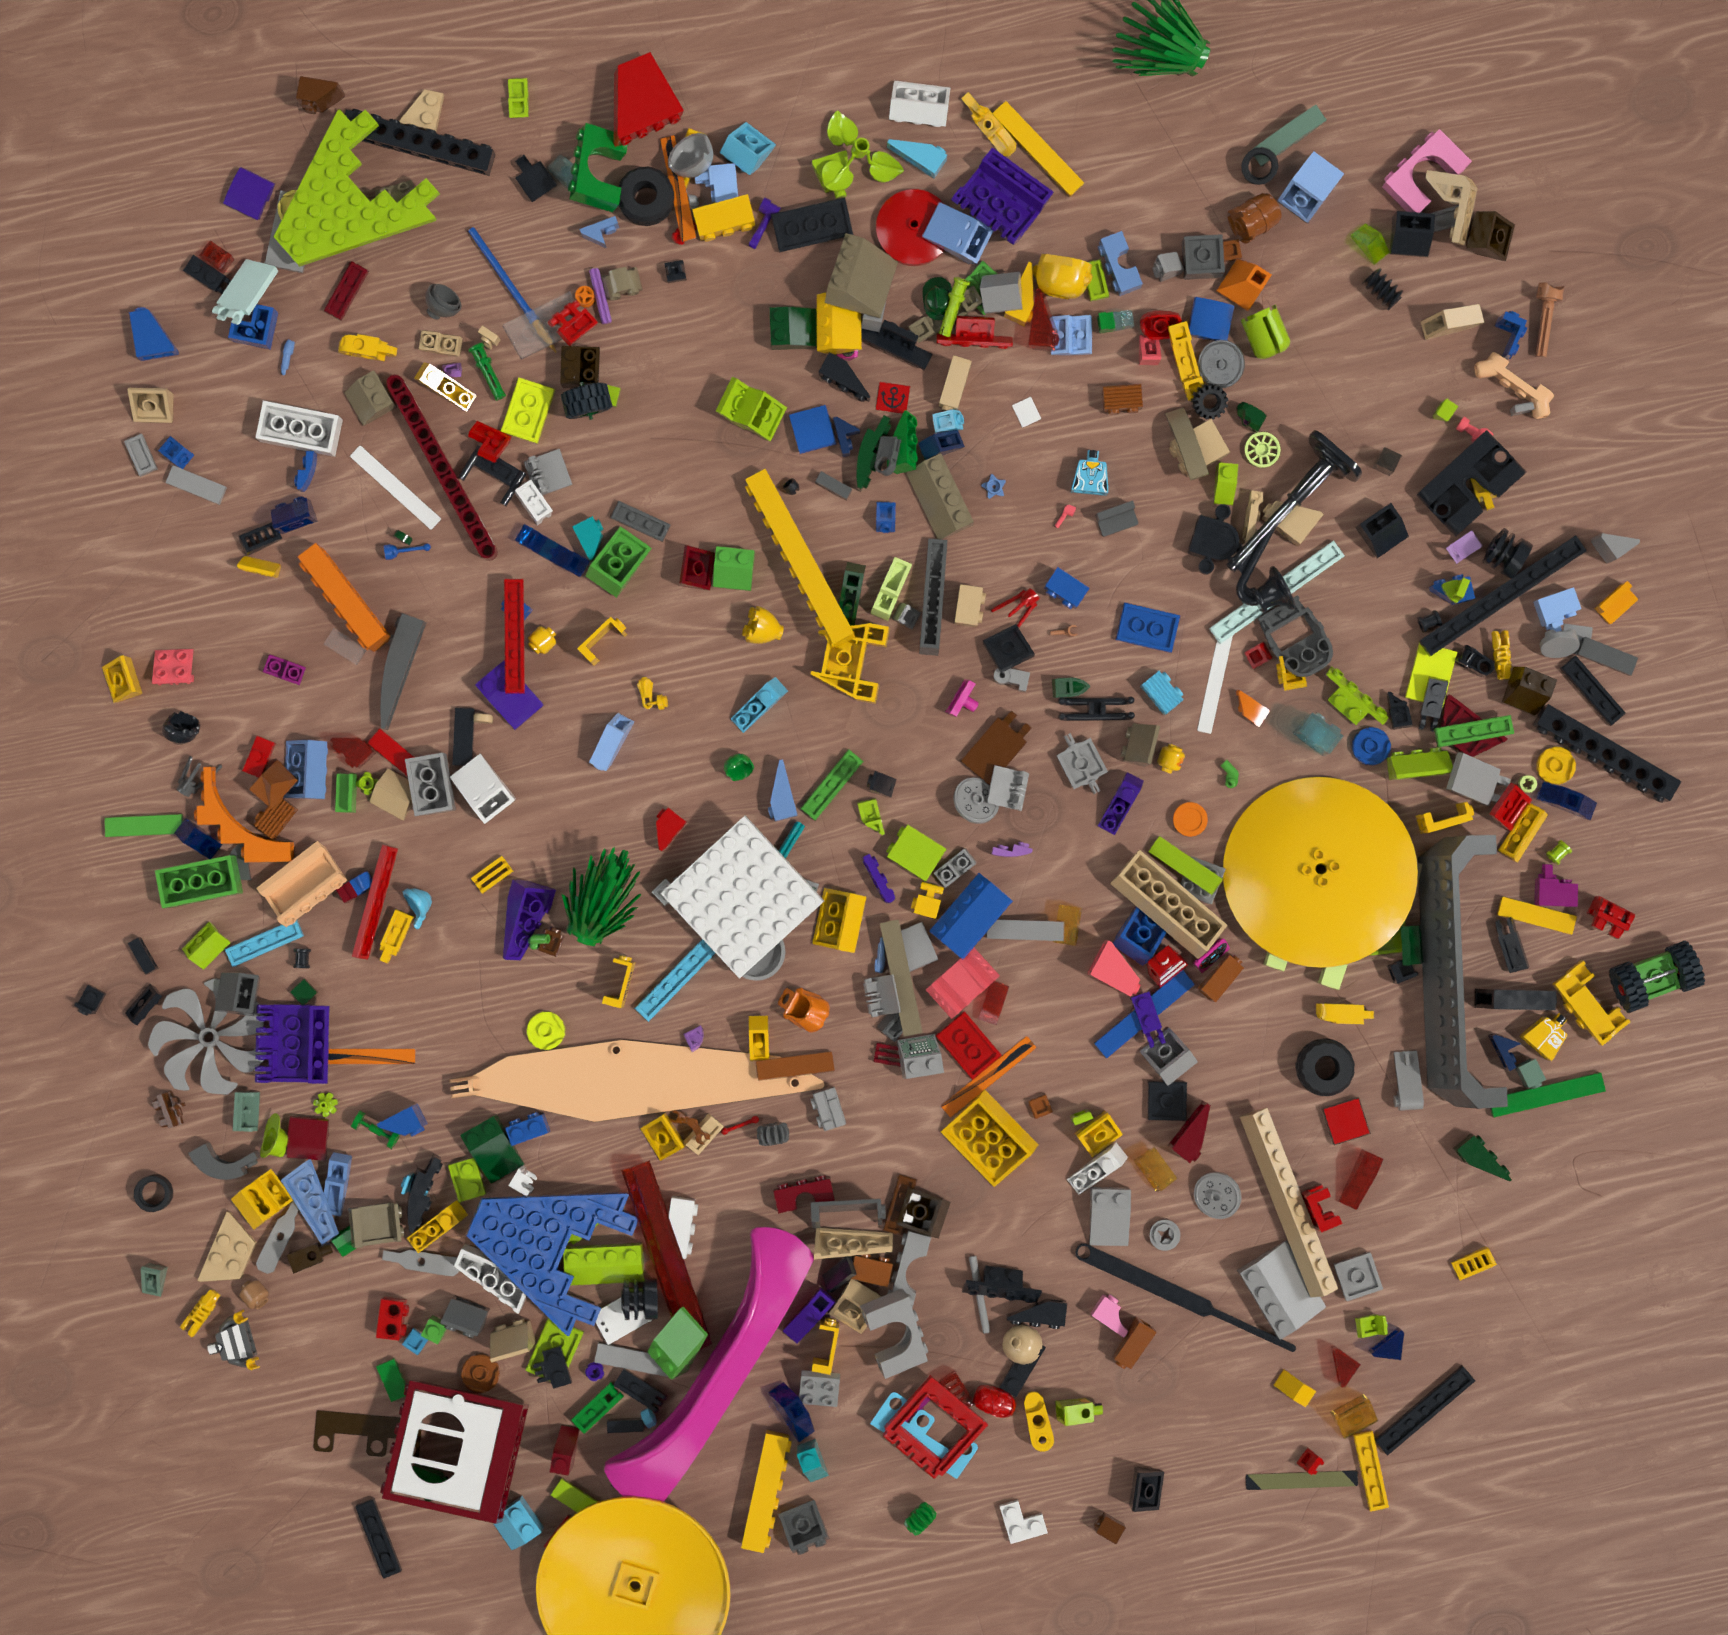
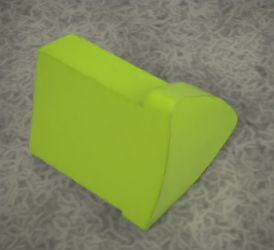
M1463 577L1460 580L1445 582L1441 587L1445 595L1452 602L1457 603L1464 597L1471 580Z

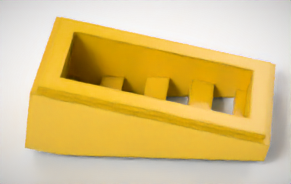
M1486 1246L1451 1262L1459 1280L1497 1265L1489 1248ZM1483 1254L1485 1255V1257H1486V1259H1487V1261H1488V1262H1486V1263L1484 1262V1260H1483V1258H1482V1256H1481V1255H1483ZM1477 1257L1480 1266H1477L1474 1258ZM1466 1261H1470L1473 1267L1472 1270H1470ZM1461 1263L1463 1264L1466 1270V1273L1464 1274L1459 1266V1264Z

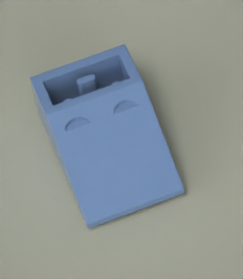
M939 202L922 237L970 265L978 263L993 230L979 220Z

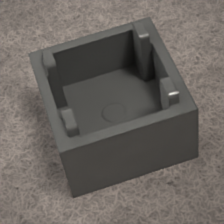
M1223 234L1184 236L1182 240L1184 280L1222 278L1225 273Z

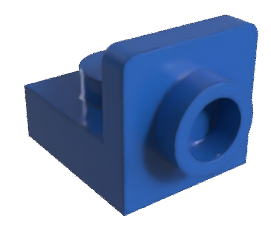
M171 436L158 450L181 469H184L194 456L193 453Z
M877 502L876 532H895L896 502Z

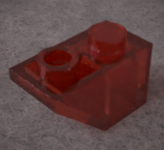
M332 737L330 739L333 743L331 747L338 754L342 753L346 757L345 762L351 768L355 766L360 769L376 754L361 738Z

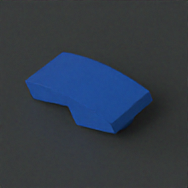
M306 451V456H303V468L305 470H298V475H295L294 478L295 487L301 492L307 490L314 476L317 464V454L314 451Z

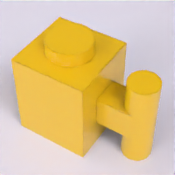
M922 882L920 889L927 891L926 896L918 894L917 898L914 897L911 908L914 909L913 913L936 919L941 900L934 899V894L942 895L944 887Z

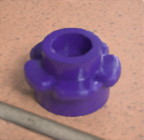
M591 1362L588 1364V1368L585 1369V1374L591 1381H597L604 1376V1368L600 1363Z

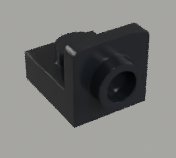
M89 984L80 1000L75 1002L74 1006L83 1015L96 1014L107 993Z

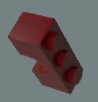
M826 1175L814 1177L815 1180L807 1182V1179L795 1181V1185L788 1186V1183L777 1185L773 1192L778 1214L797 1210L796 1198L803 1192L812 1194L815 1202L835 1201L831 1178H826Z

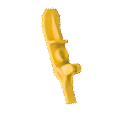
M969 92L965 94L961 99L971 110V116L975 124L982 130L999 153L1009 157L1016 151L1017 143L989 108L979 105ZM987 121L991 122L990 128L986 127Z

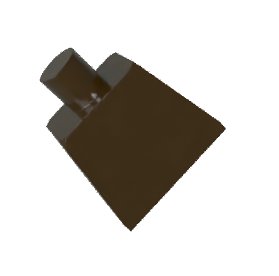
M316 1242L290 1252L286 1256L294 1274L323 1262V1257L332 1254L333 1249L330 1242L320 1246ZM314 1251L316 1257L309 1258L308 1253Z

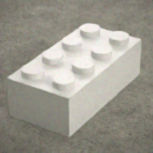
M263 401L255 438L263 443L303 451H314L318 454L335 457L343 419L338 415Z

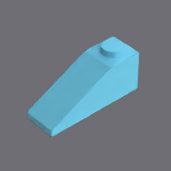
M889 139L887 142L889 150L932 178L936 177L947 161L946 151L940 146L935 147L932 144Z

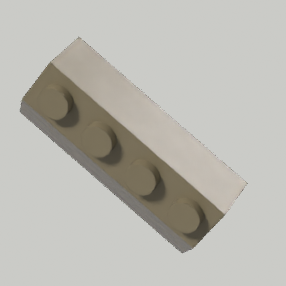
M941 453L918 464L916 470L906 472L937 539L943 540L973 526L974 521Z

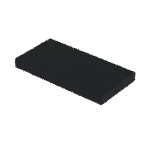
M845 197L771 214L779 253L844 238L846 233L853 235Z

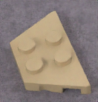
M227 1211L197 1281L241 1279L257 1242L246 1232L243 1225L239 1224L230 1211Z

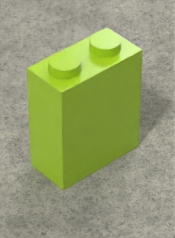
M907 824L906 828L902 826L896 836L899 839L895 844L892 842L886 850L889 853L887 858L926 882L946 851V848Z

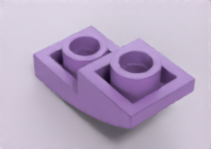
M1018 842V845L1013 844L1012 851H1008L1009 847L998 844L997 848H992L991 855L1016 857L1032 853L1033 849L1029 848V844Z

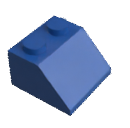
M415 1104L378 1123L377 1126L378 1128L403 1136L410 1134L412 1137L424 1131L423 1126L428 1123L419 1105Z

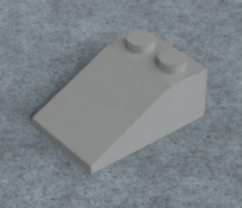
M1090 1187L1089 1245L1128 1246L1131 1213L1130 1188Z

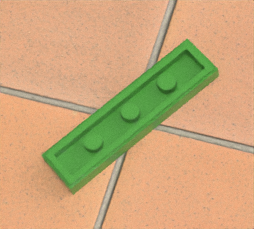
M1511 715L1435 728L1434 732L1437 748L1511 735L1514 734Z
M848 750L800 809L816 821L864 761Z
M182 814L105 818V837L184 834Z

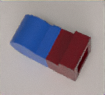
M367 871L343 884L336 891L344 903H349L366 893L370 889L373 879Z

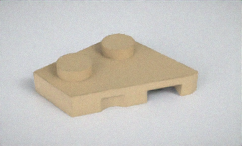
M424 90L400 119V124L406 126L407 124H413L418 129L437 131L444 94Z

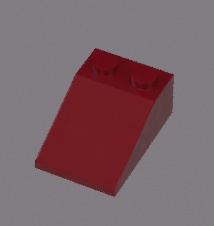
M1203 1100L1167 1145L1189 1163L1195 1162L1201 1155L1200 1150L1202 1149L1211 1106Z

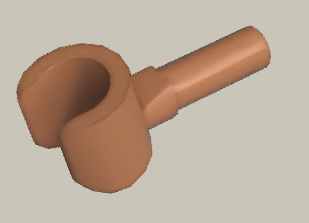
M1071 625L1063 630L1050 631L1051 635L1063 634L1068 637L1078 635L1071 634L1070 628H1076V625Z

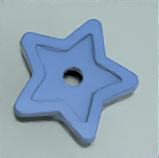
M991 474L989 481L981 486L987 490L988 498L990 499L994 495L1004 496L1002 487L1006 481L998 480Z

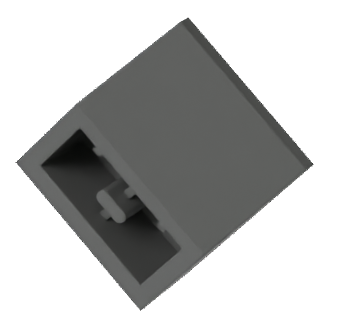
M221 973L215 1011L254 1016L260 984L259 975Z
M453 1296L440 1324L445 1325L444 1328L451 1331L456 1329L463 1331V1335L473 1338L483 1331L490 1308Z

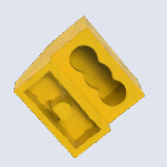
M272 1169L258 1177L231 1198L253 1230L293 1201Z

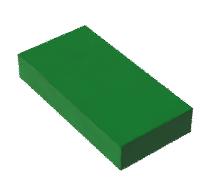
M393 1358L377 1365L376 1368L390 1401L393 1402L405 1397L404 1389L406 1383L396 1359Z

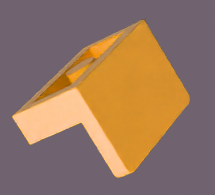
M1628 581L1620 584L1594 608L1609 625L1638 601V598L1630 591V588L1633 586Z

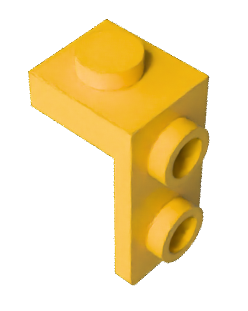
M1279 656V663L1276 664L1279 684H1283L1284 691L1307 687L1306 677H1297L1285 670L1283 656Z

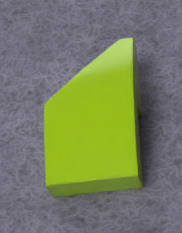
M876 798L857 802L862 822L867 827L879 832V834L885 835Z

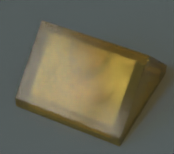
M1364 1394L1330 1411L1344 1439L1378 1422L1372 1404Z

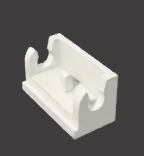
M529 480L515 490V495L537 526L542 523L544 518L551 516L553 510L532 480Z
M523 1165L517 1170L509 1186L528 1196L534 1189L529 1184L533 1183L530 1177L537 1180V1176L528 1171Z

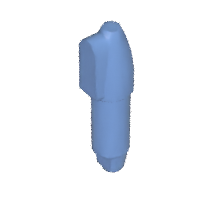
M289 339L286 341L283 350L282 375L286 374V370L289 368L290 357L294 352L295 342Z
M880 937L877 959H875V972L883 973L885 968V946L883 937Z

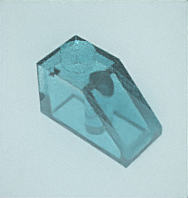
M559 155L547 169L568 189L569 183L573 178L571 174L573 163Z

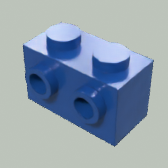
M1057 567L1044 587L1047 590L1045 592L1047 595L1054 599L1058 597L1068 609H1072V607L1076 609L1090 589L1059 567Z
M538 1112L527 1115V1120L521 1121L519 1118L510 1121V1126H507L505 1129L511 1146L549 1133L550 1128L545 1113L539 1115Z

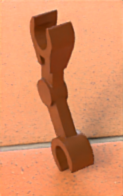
M672 1111L677 1113L678 1118L676 1120L670 1119V1121L678 1124L685 1123L691 1126L696 1134L695 1140L698 1144L705 1145L702 1141L703 1135L705 1139L710 1140V1135L707 1132H703L696 1118H689L681 1111Z

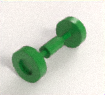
M360 1110L351 1128L357 1130L361 1124L366 1126L372 1133L388 1138L389 1141L386 1147L392 1150L400 1134L393 1133L390 1136L383 1132V1129L378 1128V1126L363 1121L366 1113Z

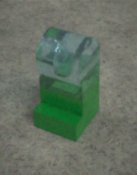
M1132 310L1098 313L1099 334L1134 327Z

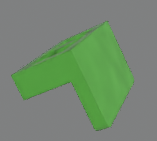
M337 774L335 812L356 813L357 774Z

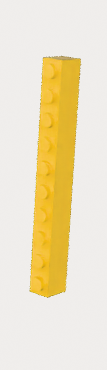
M766 469L745 479L747 482L745 489L750 497L754 496L756 502L753 504L758 513L762 512L765 518L762 520L767 529H772L774 534L771 537L775 545L780 544L782 548L780 554L784 562L789 561L791 567L788 569L792 577L798 578L800 582L797 585L802 595L806 593L809 598L806 603L811 611H816L818 616L815 619L819 627L824 626L827 632L824 636L828 644L833 643L836 648L855 638L853 630Z

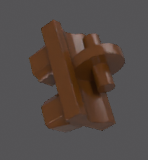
M172 1091L157 1096V1099L152 1101L156 1111L162 1109L164 1116L159 1118L162 1128H172L184 1123L181 1107L186 1106L185 1102L179 1104L177 1097H174Z

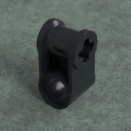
M1469 645L1464 646L1465 650L1460 658L1455 660L1458 665L1479 677L1488 676L1494 670L1493 661ZM1481 663H1485L1488 666L1487 672L1481 671Z

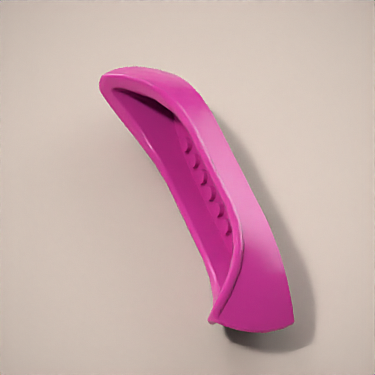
M756 1227L750 1231L751 1266L742 1302L731 1324L689 1391L672 1414L651 1434L605 1462L604 1471L607 1478L622 1496L644 1497L664 1502L705 1445L778 1328L814 1261L813 1253L795 1235L773 1227Z

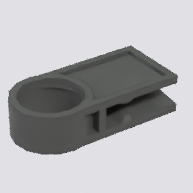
M881 437L875 469L883 476H889L896 468L901 440L897 439V437ZM889 460L887 469L881 471L882 464Z

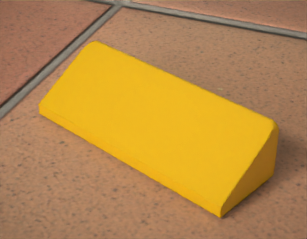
M1531 803L1527 805L1498 851L1518 863L1547 818L1548 814L1546 811Z

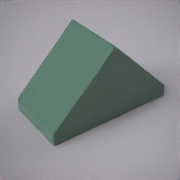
M152 1263L142 1266V1293L161 1297L168 1267Z

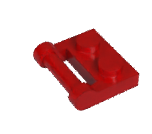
M1510 782L1489 814L1504 829L1511 832L1514 828V823L1526 805H1530L1532 799L1516 784Z

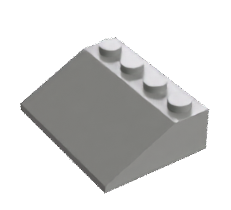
M1286 1240L1237 1270L1275 1335L1280 1340L1299 1329L1326 1308L1321 1297L1310 1298L1292 1249Z

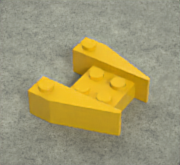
M871 623L850 626L855 638L836 648L833 643L828 644L827 642L822 672L811 671V675L857 701L876 704L879 684L860 679L867 645L887 648L890 628ZM819 630L818 634L825 637L826 630Z

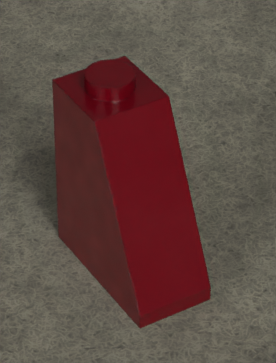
M561 1425L552 1455L550 1473L569 1476L574 1466L580 1434L578 1427Z

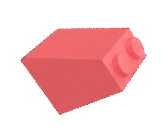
M1105 940L1087 974L1127 996L1136 995L1141 986L1139 984V977L1114 944L1109 940Z

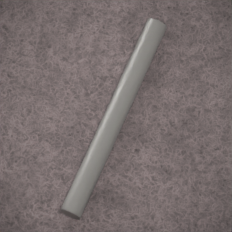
M970 1256L969 1262L973 1281L981 1282L977 1257ZM976 1295L983 1334L990 1333L984 1295Z

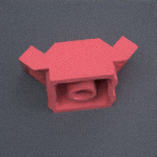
M973 948L963 960L959 958L939 976L926 991L952 1019L1000 975Z

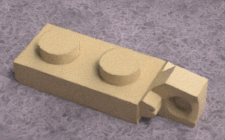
M1250 491L1241 542L1243 544H1246L1258 531L1255 528L1256 522L1260 519L1258 507L1263 502V492Z

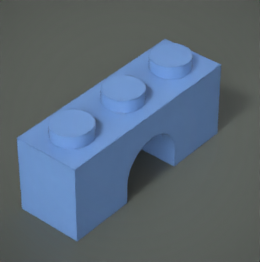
M1122 231L1100 239L1098 246L1100 256H1104L1106 260L1104 264L1108 275L1111 274L1113 281H1111L1112 287L1115 292L1118 291L1119 296L1138 290L1143 285L1136 266L1124 269L1118 264V257L1126 254L1129 250Z

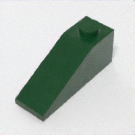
M847 562L839 606L849 625L854 626L866 565Z

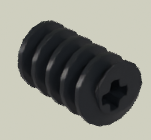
M1379 268L1362 284L1368 282L1366 289L1368 290L1373 287L1371 294L1379 293L1376 299L1384 298L1382 305L1384 306L1389 303L1387 308L1389 311L1402 298L1403 290L1396 292L1398 285L1390 286L1392 279L1385 281L1387 274L1385 273L1380 276L1379 274L1382 269Z

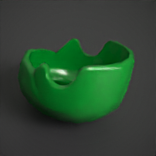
M734 754L724 762L725 774L732 781L743 780L752 774L754 770L752 761L745 754Z

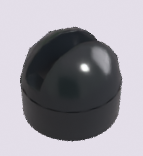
M791 478L783 485V490L789 495H795V490L799 491V484L794 478Z

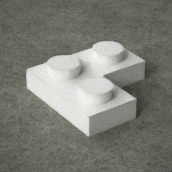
M1018 1500L999 1505L1011 1544L1048 1533L1042 1513L1023 1518Z

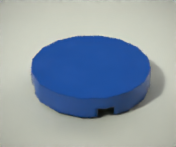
M1369 727L1362 729L1355 735L1352 741L1354 756L1365 765L1379 764L1390 753V740L1387 734L1379 728Z

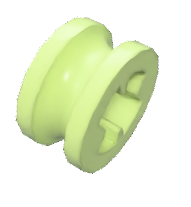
M1522 776L1518 781V787L1523 792H1533L1537 787V781L1533 776ZM1525 779L1532 782L1528 790L1527 787H1523Z

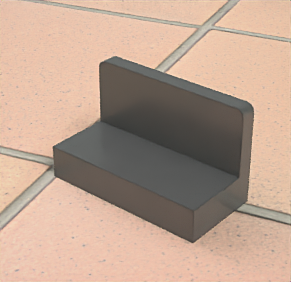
M1133 500L1095 515L1103 537L1138 525Z

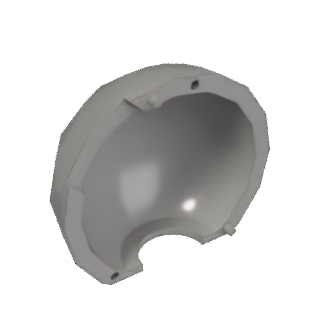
M702 133L691 134L675 145L670 152L668 166L676 175L693 178L708 170L713 161V149L707 135Z

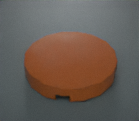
M480 1353L471 1356L465 1361L461 1370V1378L464 1385L475 1393H484L495 1387L500 1377L499 1364L496 1361L491 1362L488 1354Z

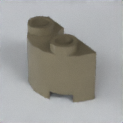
M626 267L608 271L609 275H601L606 299H610V301L620 299L621 294L628 293V296H634L643 290L636 267L629 270Z

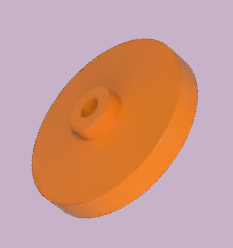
M1184 803L1173 814V825L1183 836H1197L1207 826V813L1197 803Z

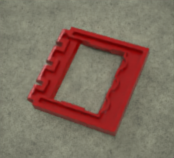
M930 1375L884 1426L886 1431L882 1436L892 1445L896 1443L895 1447L904 1455H910L909 1459L920 1468L925 1466L924 1471L935 1479L938 1475L943 1476L988 1426V1423ZM926 1397L967 1430L942 1459L901 1426L906 1419L908 1420Z

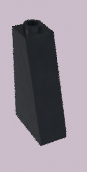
M1475 988L1474 1008L1556 1010V991Z

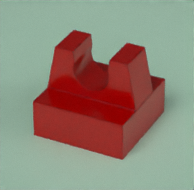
M1309 1448L1305 1450L1297 1461V1464L1310 1475H1316L1318 1466L1325 1463L1321 1457Z

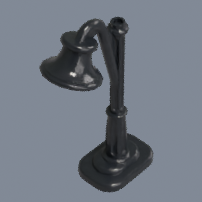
M1317 430L1311 432L1308 441L1319 461L1306 473L1293 491L1287 494L1288 499L1233 557L1228 558V563L1226 564L1232 572L1239 570L1242 573L1236 586V594L1239 600L1246 605L1257 606L1261 613H1266L1267 608L1275 605H1283L1290 610L1295 609V602L1290 589L1275 566L1270 567L1267 581L1259 588H1248L1246 585L1276 527L1296 506L1300 507L1301 503L1332 472L1352 482L1358 481L1362 476V470L1357 463Z

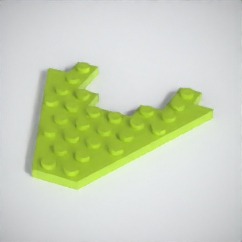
M340 109L336 112L273 236L299 267L437 220L426 206L439 196L440 193L427 178L397 203L385 189L370 202L348 177L362 165L351 150L379 126L366 110L352 121Z

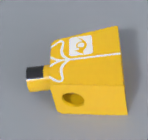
M1560 1013L1552 1020L1543 1016L1521 1033L1519 1037L1546 1060L1552 1061L1567 1037V1033L1561 1029L1567 1019Z

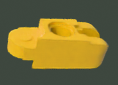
M357 334V336H343L338 347V353L384 362L385 356L396 357L398 350L396 347L389 346L387 342L381 341L380 338Z
M1316 1003V1015L1320 1020L1335 1024H1364V1019H1374V1011L1364 1010V1005Z
M1030 1391L1026 1394L1024 1400L1030 1441L1037 1451L1045 1452L1053 1446L1054 1436L1043 1396L1036 1391ZM1041 1415L1043 1420L1041 1423L1036 1424L1033 1422V1417ZM1041 1436L1046 1438L1045 1443L1039 1442Z

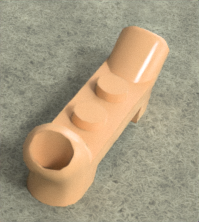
M1492 352L1487 360L1478 361L1475 364L1474 370L1477 378L1494 376L1500 380L1499 383L1502 386L1513 389L1519 398L1533 402L1535 409L1532 410V416L1535 419L1549 416V403L1554 398V394L1542 384L1534 389L1507 370L1505 367L1509 361L1504 357Z

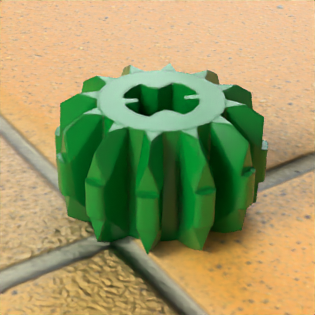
M922 1502L908 1515L904 1525L910 1533L912 1532L915 1536L919 1535L933 1522L937 1513L927 1502Z

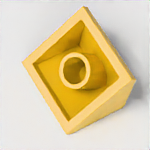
M119 656L102 667L114 703L143 694L130 657Z
M1103 1111L1074 1133L1091 1157H1094L1123 1135L1106 1111Z
M666 1112L640 1128L660 1161L686 1146Z

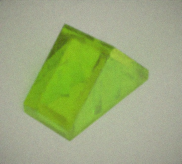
M1366 223L1351 235V238L1374 265L1390 253L1382 234Z

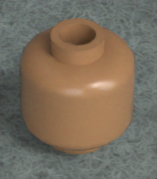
M247 1281L241 1286L240 1299L248 1308L260 1309L268 1302L269 1291L260 1281Z

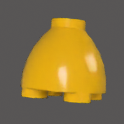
M760 606L751 607L748 613V618H750L748 625H745L742 630V636H745L746 642L762 644L775 639L780 640L784 626L780 625L775 616L767 609Z

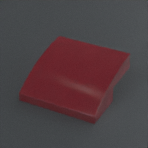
M290 1116L287 1158L325 1161L327 1158L329 1119Z

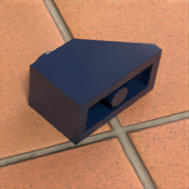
M958 430L936 433L918 443L925 460L940 453L944 456L965 447Z

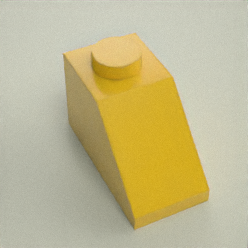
M749 1016L750 1061L769 1060L768 1016Z

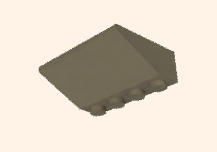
M846 233L827 288L825 303L881 318L898 261L865 238Z

